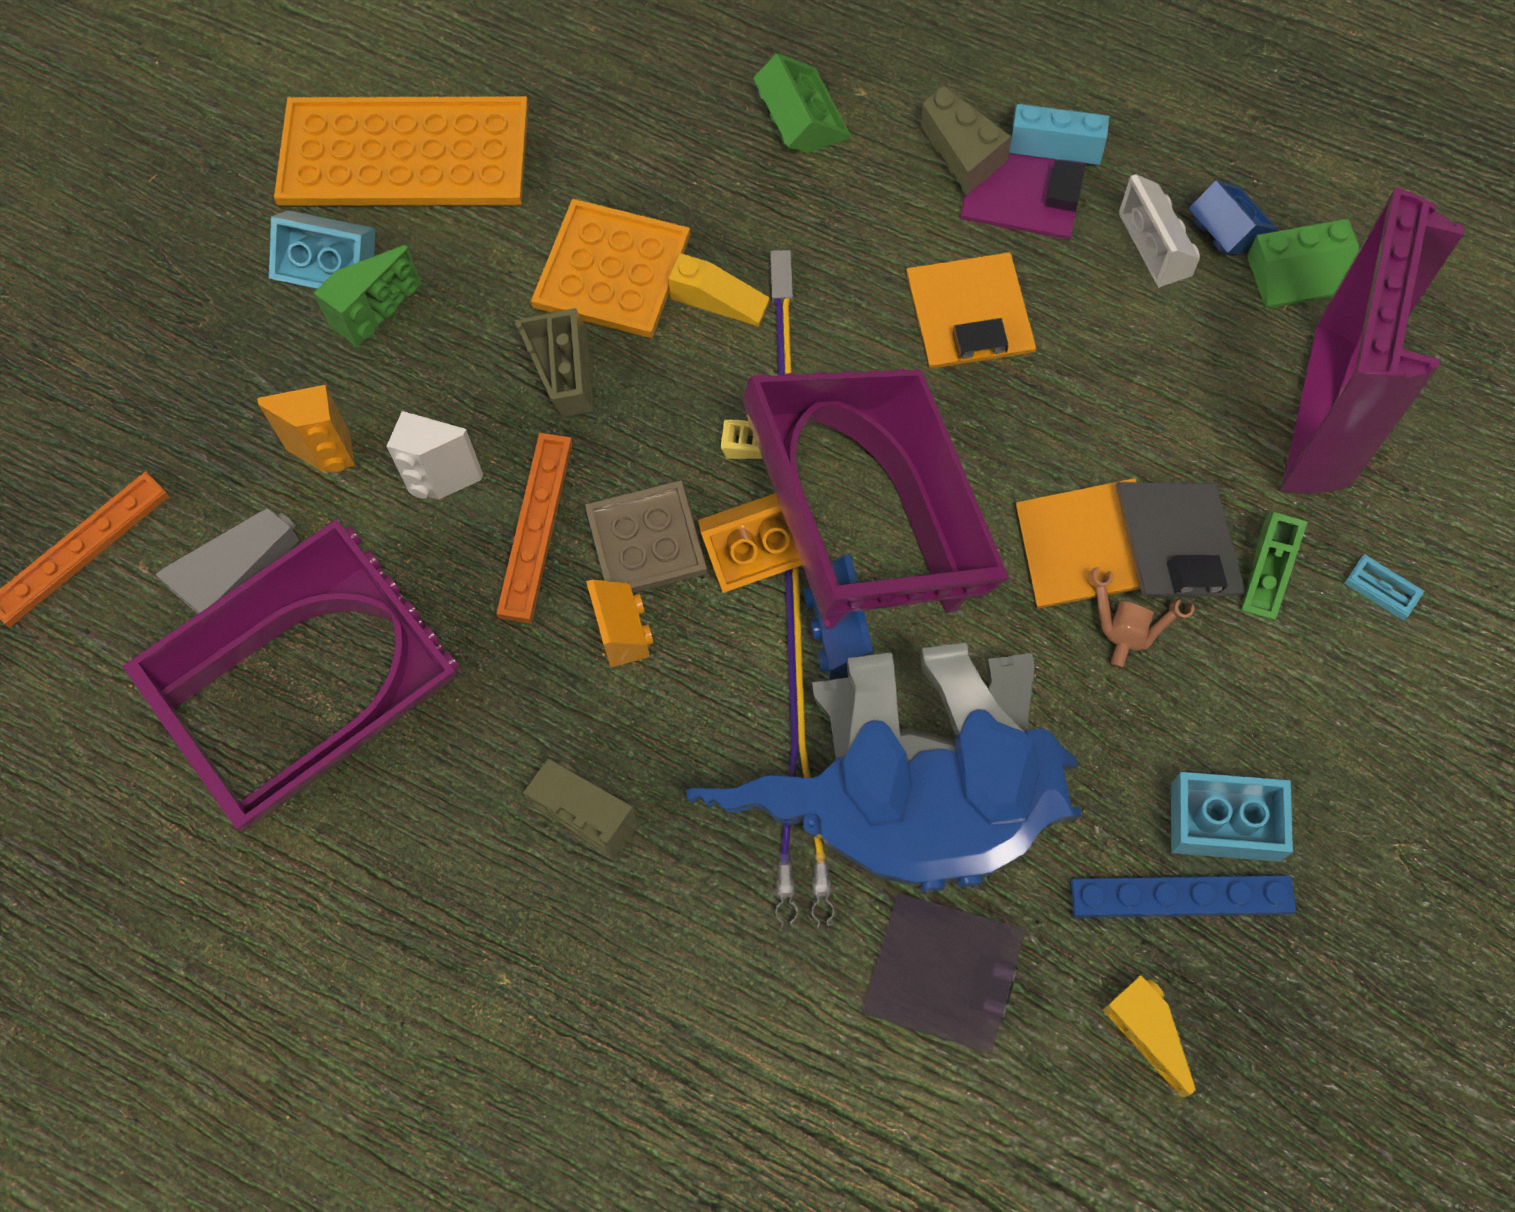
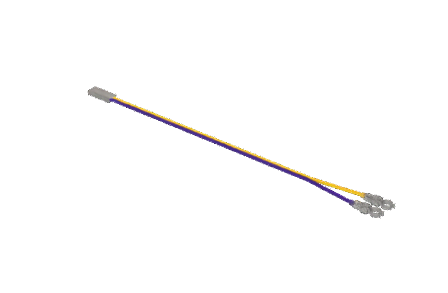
M791 250L770 251L772 303H776L779 375L791 373L789 302H793ZM799 567L785 571L792 745L789 777H796L799 747L804 778H811L805 744ZM791 825L784 826L782 850L777 866L778 879L775 883L776 896L778 900H781V903L776 907L775 914L777 920L782 924L781 929L783 921L778 918L776 912L783 904V900H789L790 905L796 910L795 918L790 921L792 928L791 923L797 918V908L791 902L796 894V883L793 879L790 855H788ZM814 837L817 854H815L812 894L814 899L818 901L813 905L812 916L819 923L818 928L820 920L814 916L813 909L819 904V899H826V904L833 911L831 918L826 923L829 927L828 922L831 921L834 915V908L827 901L832 894V881L829 878V867L826 854L823 851L822 839Z

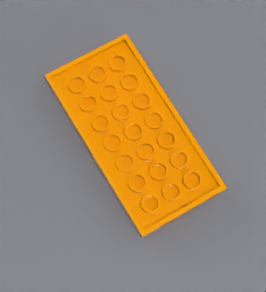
M287 97L274 200L277 206L522 205L528 99L527 97Z

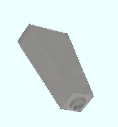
M266 508L161 569L156 576L171 592L199 614L288 553L300 541L293 531L296 525L283 513L277 516Z

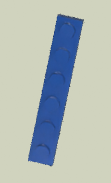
M1292 876L1072 879L1070 881L1073 918L1293 915L1296 913Z

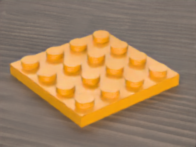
M572 199L531 299L532 308L551 313L576 308L583 321L652 339L670 292L668 278L679 253L684 254L691 235L690 228Z

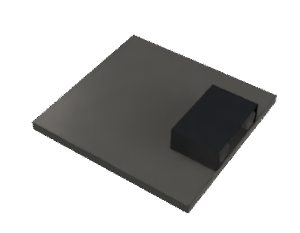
M1118 482L1115 485L1143 597L1243 596L1246 594L1217 484Z

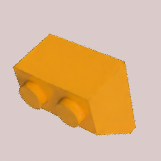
M594 579L586 581L610 668L650 657L648 645L654 644L649 624L642 625L639 615L645 613L640 593L633 595L630 583Z

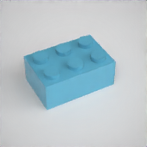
M1180 772L1172 781L1171 853L1281 862L1293 852L1291 780Z

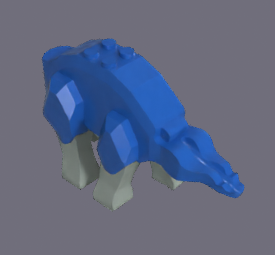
M967 642L922 648L920 654L921 671L940 694L953 728L955 740L913 728L899 729L892 652L848 658V678L812 682L816 704L831 719L836 760L821 775L814 778L768 775L737 788L687 789L686 795L690 802L703 800L709 807L719 804L728 813L736 814L755 809L765 811L777 823L784 826L803 822L804 830L808 836L822 838L828 848L874 877L912 887L921 886L922 893L944 890L946 887L945 883L954 881L958 882V888L978 886L980 883H983V878L1017 860L1026 853L1044 828L1057 823L1082 818L1081 808L1071 807L1064 775L1065 770L1078 767L1077 758L1062 747L1055 736L1046 729L1029 730L1028 717L1035 668L1033 654L1027 653L988 659L986 665L989 682L988 690L969 658Z

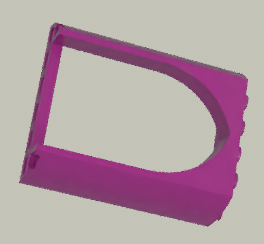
M1397 187L1394 188L1316 324L1281 491L1323 493L1351 486L1439 367L1440 359L1403 350V342L1409 315L1463 236L1464 227L1459 222L1454 225L1443 215L1435 211L1438 207L1437 205L1416 194Z
M903 368L895 371H844L827 374L824 372L802 375L787 373L777 376L759 374L748 380L743 397L744 410L826 629H833L849 612L942 601L946 613H953L959 610V606L969 597L977 596V598H981L1009 578L922 370H907ZM812 422L827 425L848 435L874 456L896 487L931 575L839 585L799 479L796 450L802 428Z
M337 519L122 666L233 826L240 832L248 830L457 678L455 671L460 666L448 651L445 652L437 636L428 625H424L416 609L409 600L406 601L392 578L389 575L386 576L380 568L381 565L370 550L365 553L361 551L358 545L362 541L353 528L349 526L344 529ZM335 612H361L392 622L395 631L393 661L383 686L369 706L345 727L240 802L177 713L175 707L272 639L304 620Z

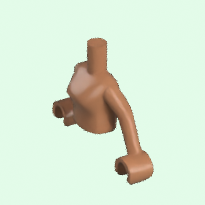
M1094 567L1088 572V582L1096 588L1102 630L1107 639L1116 644L1110 664L1115 667H1124L1129 650L1139 651L1141 649H1148L1175 619L1190 617L1194 613L1195 607L1193 603H1188L1183 614L1180 613L1178 606L1181 599H1175L1170 602L1168 612L1149 629L1154 615L1153 611L1131 602L1120 601L1115 617L1111 620L1106 585L1110 584L1113 580V574L1111 571H1108L1104 575L1103 581L1100 582L1097 579L1099 567Z

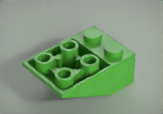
M403 245L336 270L313 294L329 326L358 347L364 340L373 335L375 329L386 318L394 314L398 305L407 296L415 293L421 280L409 248Z

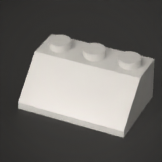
M1137 174L1130 176L1119 215L1158 288L1192 277L1200 259L1199 251L1195 244H1191L1186 235L1183 221L1175 215L1169 196L1167 194L1164 195L1158 183Z
M401 412L388 441L387 448L410 494L421 499L431 497L439 500L482 479L484 474L466 429L408 412Z

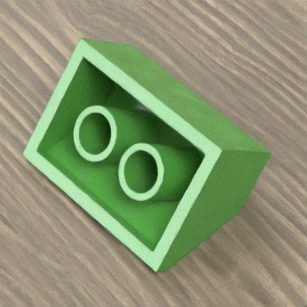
M776 53L754 76L753 79L759 89L758 94L766 102L770 110V118L778 126L782 134L781 139L788 148L810 153L847 140L851 136L815 67Z
M1349 219L1257 235L1247 258L1265 308L1271 309L1332 297L1358 253L1359 244Z

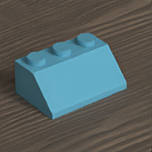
M1016 104L1009 153L1100 165L1107 140L1109 116Z
M289 210L271 216L269 279L318 289L336 270L374 257L376 228Z

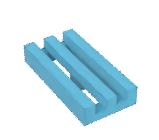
M1365 554L1360 558L1350 576L1344 582L1348 587L1403 621L1410 615L1425 592ZM1362 569H1367L1368 571L1372 572L1373 574L1377 575L1383 580L1380 581L1376 579L1375 577L1363 571ZM1393 586L1398 588L1402 592L1406 593L1412 598L1409 599L1401 593L1397 592L1396 590L1392 589Z

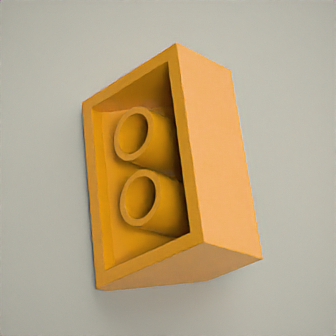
M326 385L257 398L258 405L288 452L321 472L335 473L355 466L350 431Z
M776 493L698 520L701 535L722 593L802 566Z

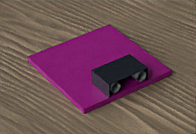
M1009 153L1008 161L965 196L960 219L1070 240L1086 165L1081 162Z

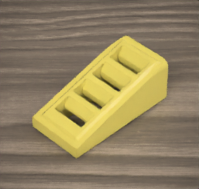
M724 420L721 449L727 459H763L749 421ZM737 436H739V441H738V443H736V437H737ZM748 436H753L752 445L747 444Z

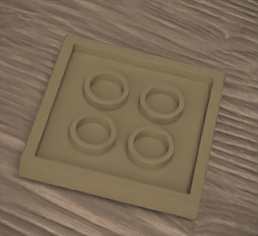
M682 480L585 504L604 581L630 583L632 593L707 574V568Z

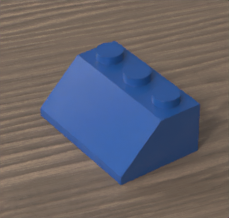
M851 554L842 556L831 563L839 585L857 583ZM809 585L808 588H804V597L807 608H813L815 619L810 620L814 640L820 639L822 651H817L820 671H827L829 680L848 678V658L873 655L864 611L849 612L833 629H826Z

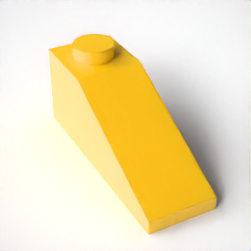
M679 253L668 278L671 300L755 326L760 325L770 301V297L714 264Z
M1141 975L1102 1011L1181 1098L1187 1097L1196 1088L1169 1005L1163 999L1164 993L1153 980H1145Z

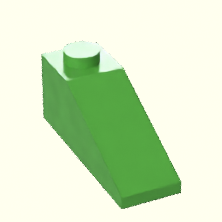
M1270 510L1267 511L1257 542L1241 610L1276 620L1308 521Z

